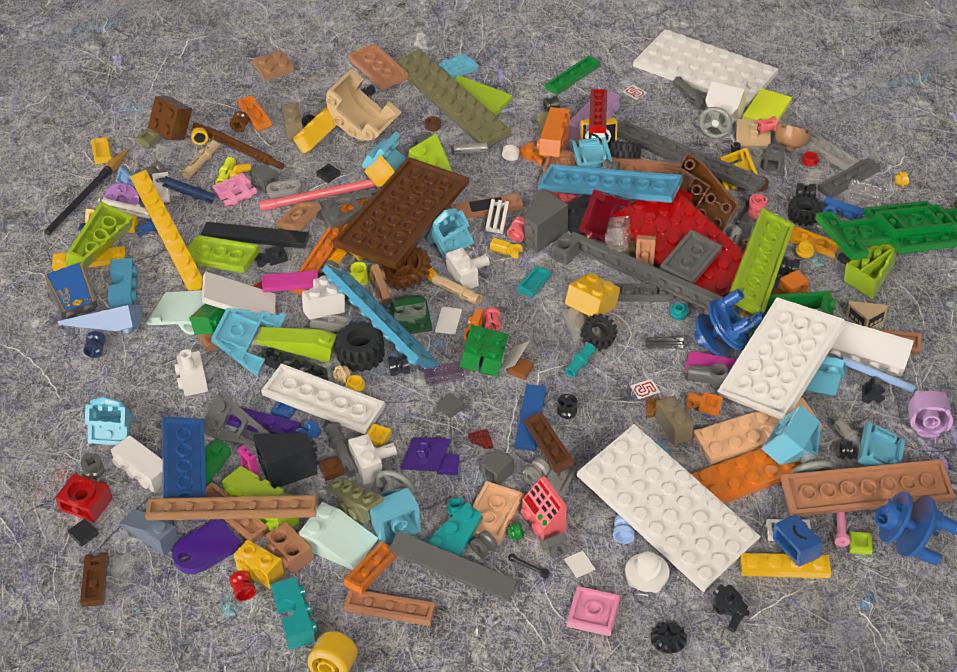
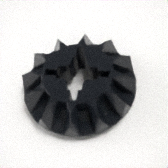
M668 620L665 623L658 622L657 626L652 628L651 642L658 651L673 654L685 647L687 634L684 627H680L677 621L675 623H669ZM667 631H669V633L672 636L671 642H669V639H667Z

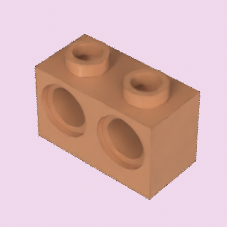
M286 521L265 535L266 550L281 558L283 569L287 568L292 574L314 560L311 546Z

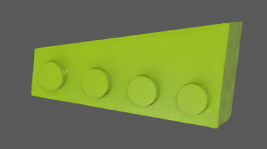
M100 201L68 250L65 265L71 266L81 262L85 270L131 229L133 216Z
M242 466L222 480L223 491L230 497L286 496L283 494V489L280 487L274 489L270 482L265 479L261 482L258 475ZM299 517L258 518L268 526L270 532L285 521L292 528L300 522Z

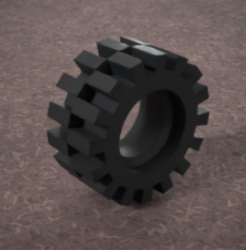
M611 141L610 154L619 158L640 159L642 144Z
M802 194L798 195V197L794 196L789 202V220H793L794 224L798 222L799 226L802 224L804 226L816 224L815 217L816 213H821V202H818L817 198L813 199L814 196L808 197L806 194L804 197H802Z
M597 313L593 314V316L590 315L581 328L580 336L584 337L582 339L583 343H591L595 348L598 347V351L606 350L612 345L618 333V330H615L617 325L613 324L614 320L611 319L609 321V316L606 315L604 318L602 313L598 317ZM599 327L603 329L606 333L605 337L596 336L592 328Z

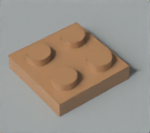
M282 50L252 59L254 67L264 81L294 72V66Z
M297 202L276 223L278 229L302 230L310 219L317 216V212L322 207L319 202Z

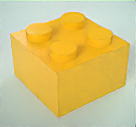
M588 273L569 284L565 304L588 316H593V314L597 313L598 317L600 313L604 315L616 307L620 287L610 281L599 278L596 274Z

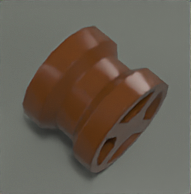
M242 111L235 112L230 121V127L236 132H243L249 122V116Z

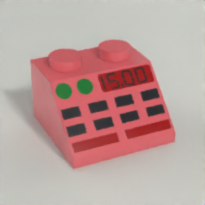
M543 476L522 499L523 509H521L523 518L531 523L535 535H539L544 541L566 532V504L546 477Z

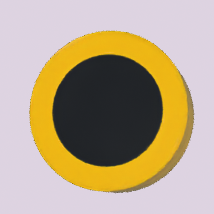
M195 128L191 132L192 142L196 145L205 144L208 141L207 131L204 128Z

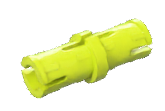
M227 157L225 159L224 165L219 169V175L215 181L216 184L230 178V173L236 164L234 158Z

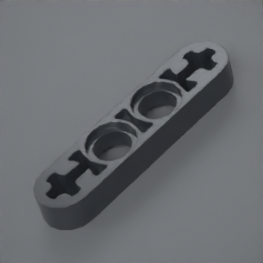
M268 347L262 352V358L265 359L264 364L269 367L278 369L283 362L291 361L292 363L287 366L298 370L302 367L308 368L304 372L328 381V371L322 366L272 347Z

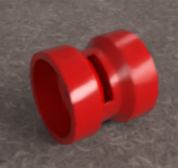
M240 570L230 576L229 582L234 589L233 593L237 601H247L255 596L256 589L254 584L251 583L252 578L248 571Z

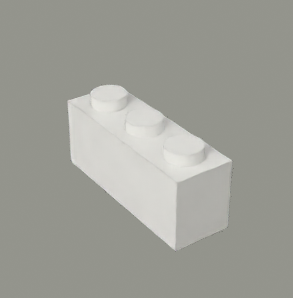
M130 435L111 449L112 462L117 468L124 469L130 478H136L145 489L149 488L154 493L162 488V459Z

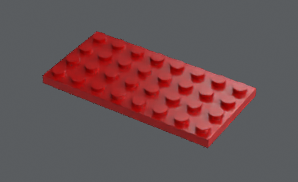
M679 191L672 203L636 200L613 216L614 222L635 243H637V235L656 237L654 261L659 266L690 230L722 245V251L694 285L722 297L729 294L744 252Z

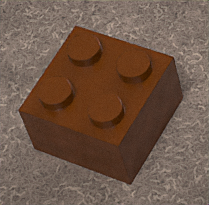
M155 96L148 128L169 140H185L192 108L170 96Z

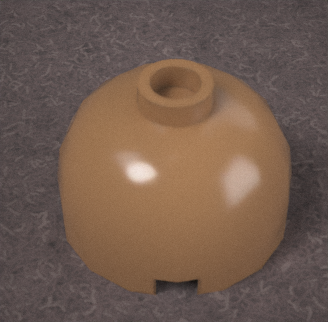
M777 123L775 137L779 144L785 146V150L793 151L794 148H801L807 143L811 131L785 124L782 126L781 123Z

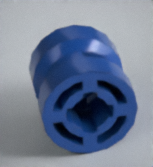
M308 419L303 423L302 428L296 429L293 433H307L311 441L318 438L322 432L316 422Z

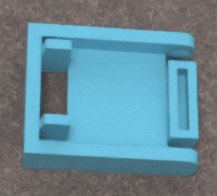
M602 137L601 145H599V138L578 140V147L575 140L571 141L576 165L580 167L602 168L605 159L613 162L606 137Z
M868 421L863 429L857 462L867 467L901 463L905 439L901 437L897 441L896 434L878 425L872 428L873 423Z

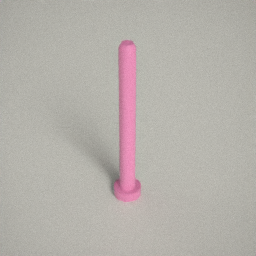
M845 512L836 513L837 534L834 537V543L839 547H845L850 544V537L846 534Z

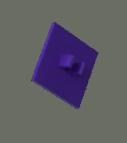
M413 437L400 467L401 470L439 471L451 440L445 438Z

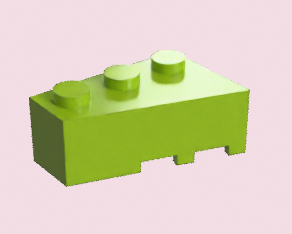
M437 134L409 149L408 157L453 172Z
M891 244L871 246L867 249L869 251L868 258L851 260L847 263L844 281L873 299L895 264L897 250Z

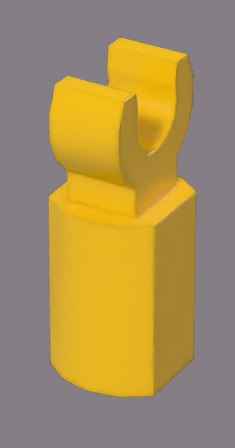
M493 238L490 242L491 251L504 255L509 254L515 259L519 258V252H523V246L520 244L512 245L510 242Z

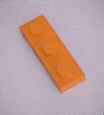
M252 95L237 100L238 107L249 116V122L256 131L272 126L271 120Z
M380 541L344 578L343 585L362 595L398 556L389 553L390 545Z

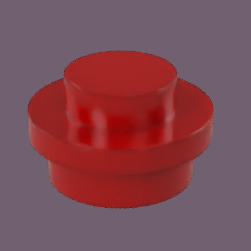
M807 151L802 156L801 162L808 167H812L819 163L817 153Z

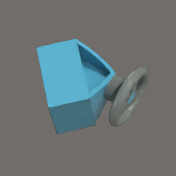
M802 405L777 422L761 448L779 465L801 461L802 465L794 468L791 474L827 471L833 468L832 462L818 460L820 421Z
M393 470L379 472L376 475L375 482L381 491L379 495L383 496L384 501L370 509L372 530L376 537H378L379 542L382 541L390 545L398 531L409 536L421 532L419 505L413 496L415 488L409 478ZM383 477L388 481L386 486L382 483L381 479ZM393 477L401 480L405 484H401L400 482L396 481Z

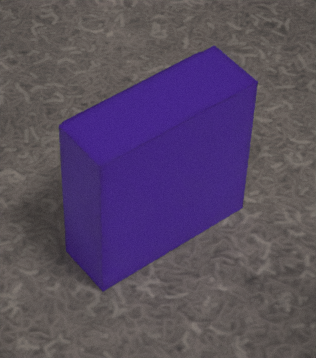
M445 454L437 474L458 475L460 455Z

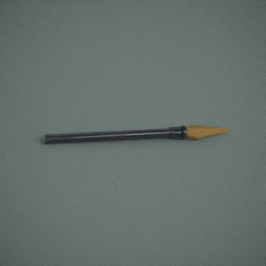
M129 149L108 160L107 165L104 166L99 175L44 230L46 235H50L104 179L111 175L113 171L118 170Z

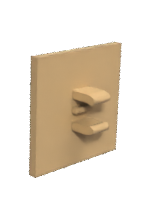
M737 119L736 142H739L741 147L767 148L768 144H771V131L760 134L757 128V120Z

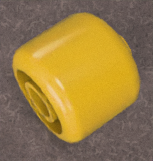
M338 631L325 632L318 638L309 653L307 660L311 672H350L357 658V647L346 634Z

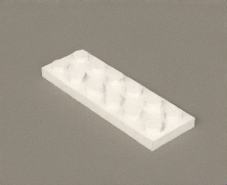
M284 364L278 367L261 390L262 395L331 422H339L342 426L363 434L368 433L385 408L384 401Z

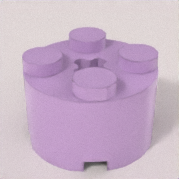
M919 390L915 392L914 397L908 404L911 428L918 435L927 438L938 437L941 432L949 431L953 425V417L947 395L944 392Z

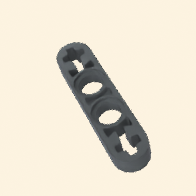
M614 283V285L620 287L621 292L617 302H671L675 299L674 294H666L662 288H657L654 284ZM632 291L634 292V294L630 295L626 294L625 292ZM650 291V292H652L653 294L647 295V294H644V292Z

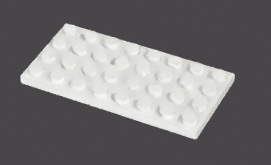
M666 29L633 62L634 67L672 81L677 76H681L692 88L708 93L712 82L744 89L747 103L746 108L749 107L760 89H765L778 74V68L760 63Z
M635 424L577 473V476L703 592L740 559L741 554L746 553L761 537Z

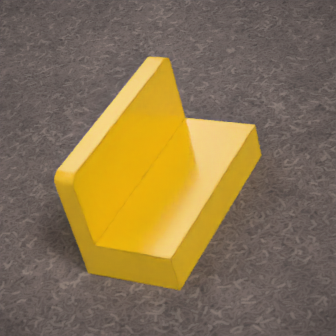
M379 155L376 162L367 167L364 172L378 188L384 185L395 171L383 156Z

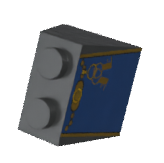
M81 262L45 274L49 293L62 320L74 318L83 312H92L98 307L97 299Z

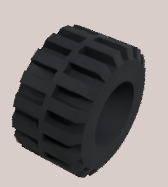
M360 321V323L352 322L351 325H345V328H341L339 333L336 334L337 359L341 366H347L352 372H364V370L370 371L372 367L376 368L379 366V363H382L383 357H385L383 334L381 330L372 326L371 323H365L364 321Z

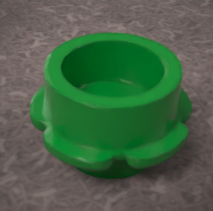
M511 522V526L507 527L509 538L515 539V542L524 539L521 523Z

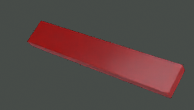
M591 89L589 133H606L607 89Z

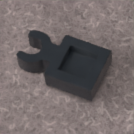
M278 245L265 249L264 254L258 253L255 262L257 261L259 268L264 267L267 263L273 266L288 261V256L283 245Z

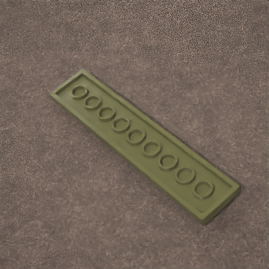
M418 49L396 61L409 74L407 80L476 143L487 142V146L490 147L511 135V129L422 50Z

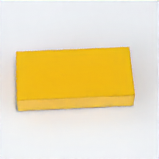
M108 137L91 140L95 164L107 163L112 158Z

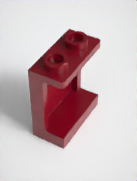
M594 189L579 230L585 233V237L593 240L597 237L596 239L602 242H607V240L614 241L615 237L609 235L614 222L613 216L617 214L619 206L628 207L630 201L618 195Z

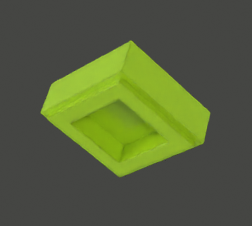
M850 531V553L872 555V533Z

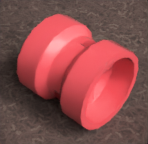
M754 194L750 197L748 215L757 219L762 208L766 209L767 198L764 195Z
M516 217L507 231L508 237L513 241L520 242L525 237L524 217Z

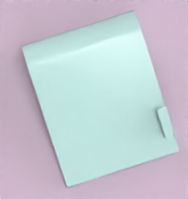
M202 290L165 292L146 322L147 325L178 324L185 333L194 335L189 317L205 304L201 302Z

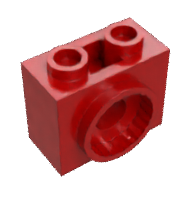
M73 473L55 499L60 511L95 523L113 497L110 487L106 483Z

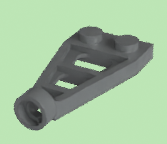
M382 186L374 190L333 197L319 202L322 208L318 212L331 229L345 225L366 205L360 206L357 200H370ZM342 204H352L354 209L348 213H343L338 207Z
M216 395L204 419V434L222 441L255 447L254 440L243 437L248 425L256 428L259 431L258 434L271 433L237 404L219 395ZM231 415H235L242 422L236 433L224 430Z

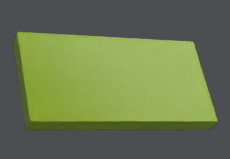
M458 75L454 79L495 116L513 100V95L463 76Z
M196 235L187 247L197 265L239 273H246L261 250L260 245Z

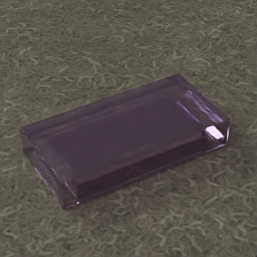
M461 361L440 364L433 369L423 368L426 386L465 380L463 368L460 367Z

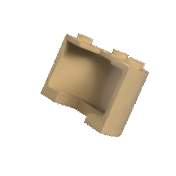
M351 68L328 90L326 96L328 110L334 123L342 128L350 137L367 141L373 140L402 112L390 101L383 109L380 108L359 89L364 79Z

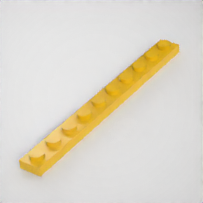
M144 170L130 176L187 290H202L203 277L149 174Z

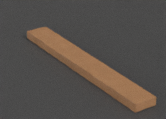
M318 495L155 498L148 500L145 518L147 521L316 517L319 499Z

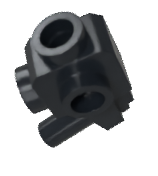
M721 584L713 591L715 597L713 598L714 604H712V607L719 615L728 613L732 617L727 629L735 632L744 616H749L750 612L747 610L748 606L742 600V595L732 585L724 586Z

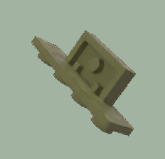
M343 477L332 480L331 484L325 487L327 492L337 497L339 501L338 508L364 524L371 520L368 511L384 501L383 496Z

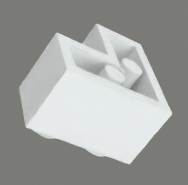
M327 276L313 279V288L302 291L303 312L309 320L345 312V295L337 290L338 286L327 280Z

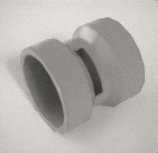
M537 458L533 461L531 467L529 466L523 470L522 475L528 484L534 486L541 477H548L551 468L545 460Z

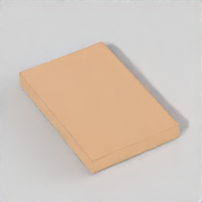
M486 481L473 504V507L483 516V520L474 536L479 538V534L482 531H488L500 545L508 531L507 527L511 525L523 502L522 499L525 497V493Z

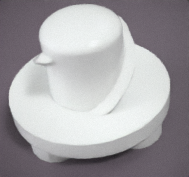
M650 551L637 554L630 558L626 564L625 576L627 583L630 587L640 591L657 593L661 591L669 579L668 564L663 558Z

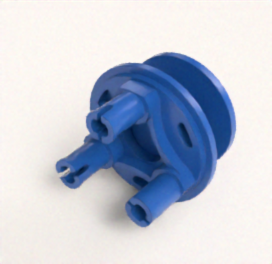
M738 288L722 299L710 301L708 305L709 315L702 313L696 317L695 325L697 330L694 333L698 346L709 349V351L719 357L728 355L730 347L743 351L749 342V334L753 332L755 327L760 325L765 315L759 310L751 317L747 315L744 318L740 317L738 312L732 307L745 297L742 290Z
M901 491L892 499H888V503L878 508L875 514V522L879 526L881 541L892 543L896 540V548L899 555L906 558L913 556L932 565H938L941 560V554L925 547L931 535L937 536L939 532L936 530L941 531L942 529L953 535L957 534V521L944 516L943 512L937 510L935 500L927 495L921 496L913 503L911 494Z

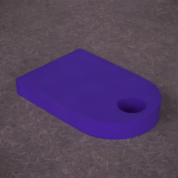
M214 519L181 538L173 547L172 557L175 566L181 572L196 574L207 570L234 554L242 546V543L222 519ZM182 557H190V559L186 562L180 561Z

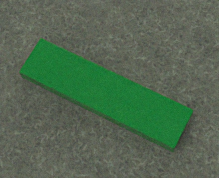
M588 55L546 83L545 89L555 95L560 94L600 67V61Z

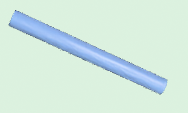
M842 356L841 360H845V365L872 377L876 376L882 381L913 393L916 386L847 357Z

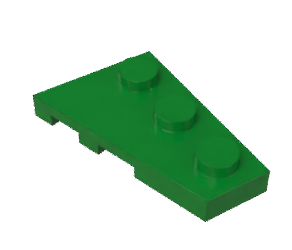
M218 439L205 448L206 486L213 482L212 478L217 472H220L232 454L231 449Z

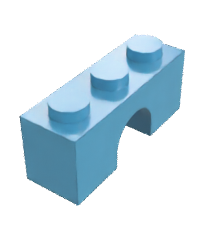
M133 258L111 260L110 275L113 285H109L108 288L110 308L134 305V301H137L135 288H138L136 277L139 275L138 265H134Z

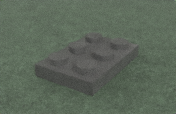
M690 230L660 265V269L694 284L722 251V245Z

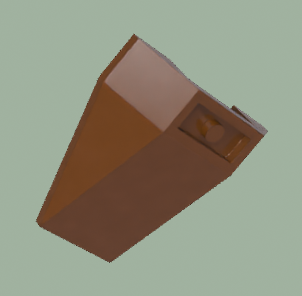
M687 153L678 167L680 170L677 175H682L683 177L680 188L693 195L690 202L723 232L739 204L704 162Z

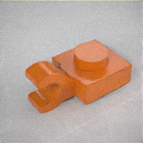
M475 308L473 316L470 315L469 328L464 330V340H467L471 324L483 326V309Z
M690 392L688 393L685 407L690 409L699 407L698 412L718 416L723 397L703 392V396H699Z

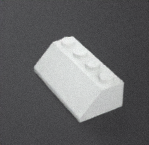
M845 321L846 325L827 354L828 356L837 358L844 356L876 370L886 372L891 376L902 377L914 342L913 340Z

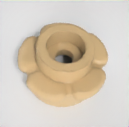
M338 365L333 371L334 379L337 382H341V384H345L348 377L351 376L348 367L345 365Z

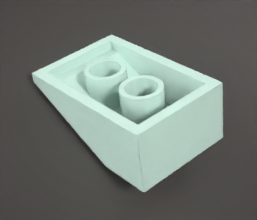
M324 502L317 508L316 517H310L299 532V535L311 546L312 553L351 570L373 550L379 541L378 537L343 511Z

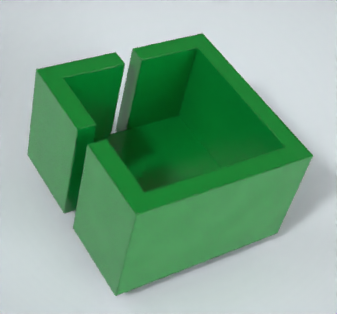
M471 324L460 367L477 371L480 357H484L480 373L497 377L509 334Z

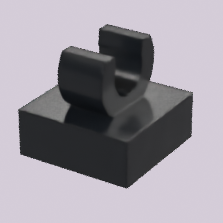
M874 376L862 386L863 402L869 404L875 400L877 403H881L885 400V397L881 395L885 392V389L881 386L880 378Z

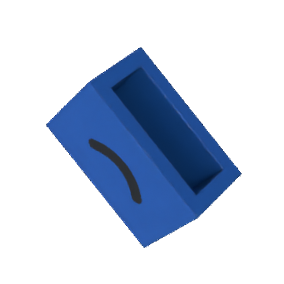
M797 515L774 524L773 540L798 567L820 558L823 542Z

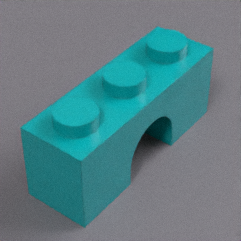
M296 577L270 584L278 614L285 612L294 613L288 618L281 619L289 650L314 643V633L318 631L315 620H310L309 615L312 614L309 602H304L303 600L306 597L303 584L298 585Z

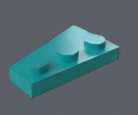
M467 502L425 542L462 557L466 545L473 538L483 520V516Z

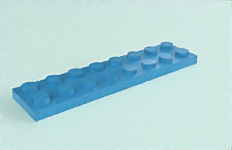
M550 164L538 184L539 191L543 188L547 192L592 195L593 190L596 189L626 199L672 203L683 182V177L677 174Z
M325 265L322 271L327 275V280L338 286L337 290L347 295L349 302L361 309L360 313L363 316L370 318L371 324L378 330H381L384 333L383 336L388 341L396 345V350L408 357L407 361L414 366L420 365L425 369L427 367L437 368L440 363L348 271Z

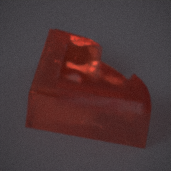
M488 429L468 433V439L472 444L482 446L484 449L493 448V442Z

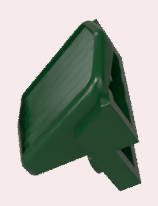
M405 295L391 301L392 309L389 310L390 314L410 334L432 331V323L425 297L421 295Z

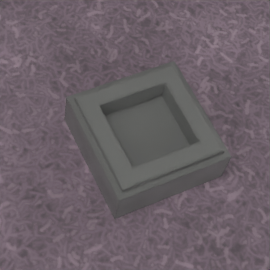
M452 393L436 403L437 408L449 418H452L465 408V403Z

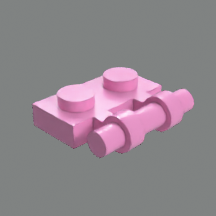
M243 173L212 186L213 192L220 200L226 199L223 201L225 207L234 206L243 199L248 200L252 198V195L257 194L256 188H251V182Z

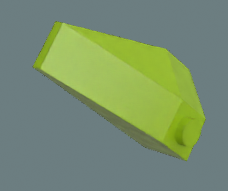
M261 327L256 343L330 363L336 348L335 339L337 333L315 328Z

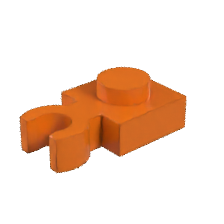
M528 142L519 148V155L530 162L535 160L538 165L542 166L543 160L546 161L547 156L539 155V150L533 149L537 145L532 142Z

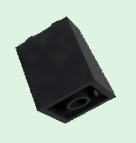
M307 433L253 435L258 462L266 480L270 482L274 489L318 474L317 465H319L317 454L314 453L317 452V447L314 440L310 441Z

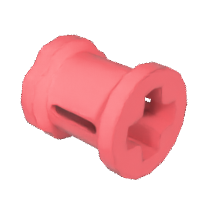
M776 116L765 120L758 119V132L760 134L771 130L775 132L778 123Z
M494 307L487 308L483 312V317L486 320L485 328L499 331L502 327L499 321V310Z

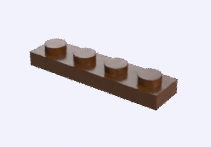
M542 412L523 420L527 430L555 473H559L574 465L572 457Z

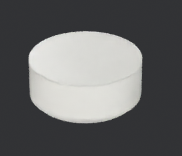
M506 145L503 147L502 157L508 161H515L518 159L520 151L514 145Z

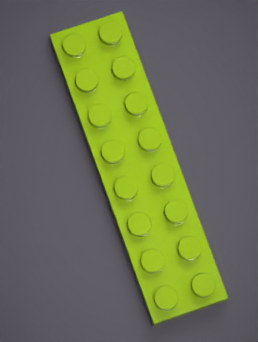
M764 208L758 214L729 291L730 294L738 288L742 290L745 297L734 305L751 314H756L759 310L763 313L765 312L794 227L793 223Z

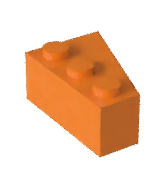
M550 107L542 134L537 141L539 155L560 157L568 143L570 109Z

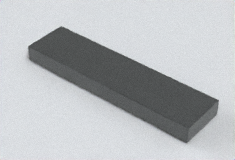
M867 158L818 185V191L827 197L833 198L880 171L881 166Z

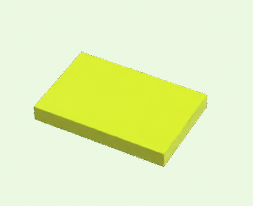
M761 88L743 114L742 119L765 120L776 116L779 122L791 104L792 97Z

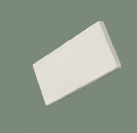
M209 272L204 273L201 302L225 310L226 308L251 310L253 313L265 311L275 314V293L263 292V289Z

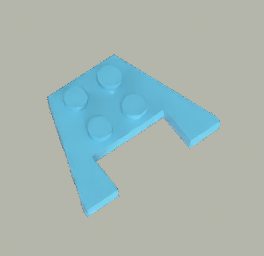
M226 308L211 337V342L255 376H258L265 363V359L248 353V350L261 325L282 327L287 314L279 313V315H275L265 311L253 313L251 310Z

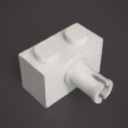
M463 248L447 252L446 267L454 281L462 286L466 285L470 289L479 286L478 268L490 264L488 256L483 254L471 259Z
M182 350L177 356L178 364H174L176 375H180V378H177L179 390L183 389L185 396L208 392L200 351Z
M368 434L348 440L349 451L358 468V474L363 485L374 482L376 475L382 471L380 459L397 455L393 442L376 448L373 446Z

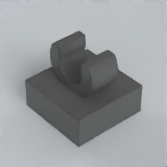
M565 532L540 543L543 551L550 548L549 554L552 558L557 557L556 548H560L562 554L567 553V547L563 544V542L568 540Z

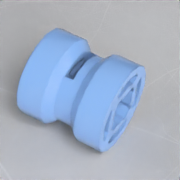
M617 515L614 523V540L623 544L633 542L635 536L634 528L620 515Z

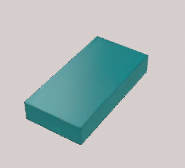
M536 265L517 286V292L533 298L552 277V272Z

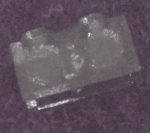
M851 179L844 202L862 209L865 207L882 206L887 188Z
M629 216L611 217L607 233H605L606 244H609L610 250L621 252L629 248L631 240Z

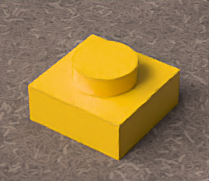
M373 423L367 434L373 446L381 447L388 442L392 435V429Z

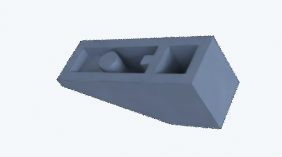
M133 510L119 523L121 527L163 556L173 549L179 541L175 526L166 520L147 521L145 512Z

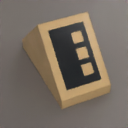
M849 301L846 317L855 324L874 328L885 321L888 305Z

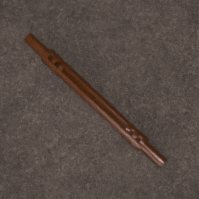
M197 122L193 123L192 127L194 129L204 128L209 138L251 158L281 170L285 166L284 163L273 159L271 155L209 126L205 127Z

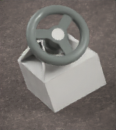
M712 82L705 99L707 109L702 112L699 124L705 135L713 139H720L730 133L732 124L736 123L737 119L742 118L747 103L744 89ZM709 113L711 120L704 123L705 117ZM707 128H718L722 133L714 134Z

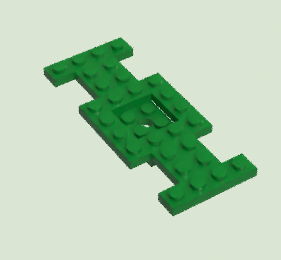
M928 201L865 207L863 214L866 218L841 221L833 211L816 213L815 217L819 225L850 260L868 258L869 251L865 247L891 244L899 254L957 247V208L943 209L939 204L931 205Z

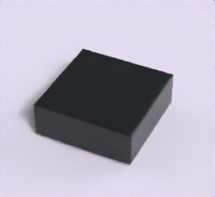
M327 164L316 171L317 176L326 183H330L341 176L340 170L331 164Z
M85 518L68 530L69 535L81 547L99 535L98 530Z

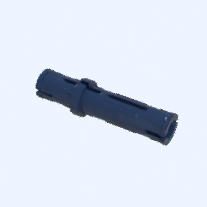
M165 176L164 184H162L163 187L213 204L216 196L215 193L203 190L199 186L195 187Z

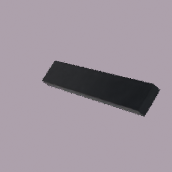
M206 222L201 232L202 236L245 243L283 245V247L305 249L309 239V232Z

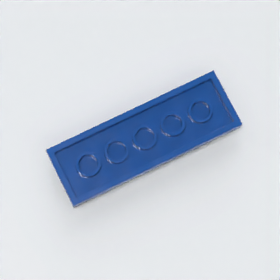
M163 416V498L206 497L204 419Z

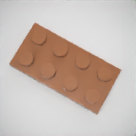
M375 43L348 54V60L381 90L408 79L409 74Z

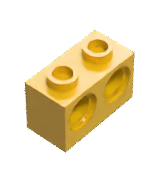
M249 540L234 553L237 570L248 571L252 579L271 589L270 584L278 582L284 575L281 558Z

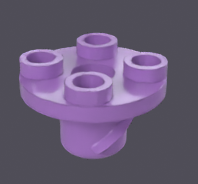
M120 182L113 184L104 195V198L132 205L140 204V196L137 190L128 183Z

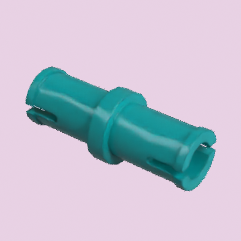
M586 343L581 351L573 356L572 362L565 368V373L569 377H575L578 371L587 365L588 359L596 351L595 346L591 343Z

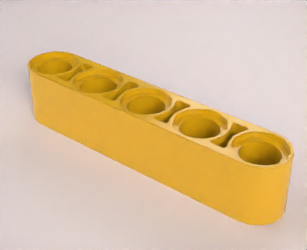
M328 106L294 136L293 140L302 153L311 150L336 126Z

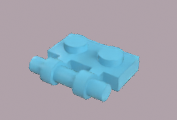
M465 53L462 55L457 54L449 60L444 59L441 63L437 64L453 79L458 75L463 76L478 70V64L470 56L467 57Z

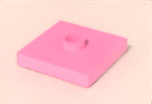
M577 586L567 620V627L611 636L621 595Z

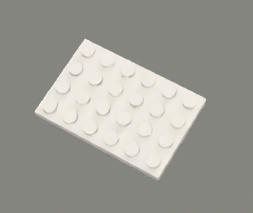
M777 297L717 393L719 396L776 418H784L793 411L845 327V320Z

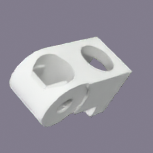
M168 172L152 174L153 184L163 203L171 202L170 189L163 187V182L157 183L158 178L169 177Z

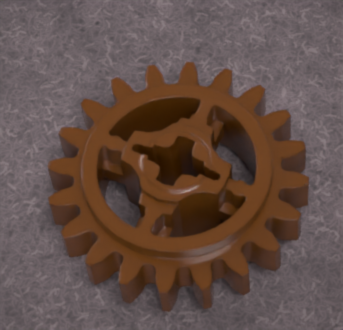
M415 247L397 268L396 272L395 269L383 266L381 269L384 270L387 285H390L392 289L396 287L397 291L403 287L404 291H406L409 286L411 289H414L415 284L420 286V280L426 281L424 275H430L428 269H431L432 266L430 264L431 259L426 250L423 251L422 247L418 249Z

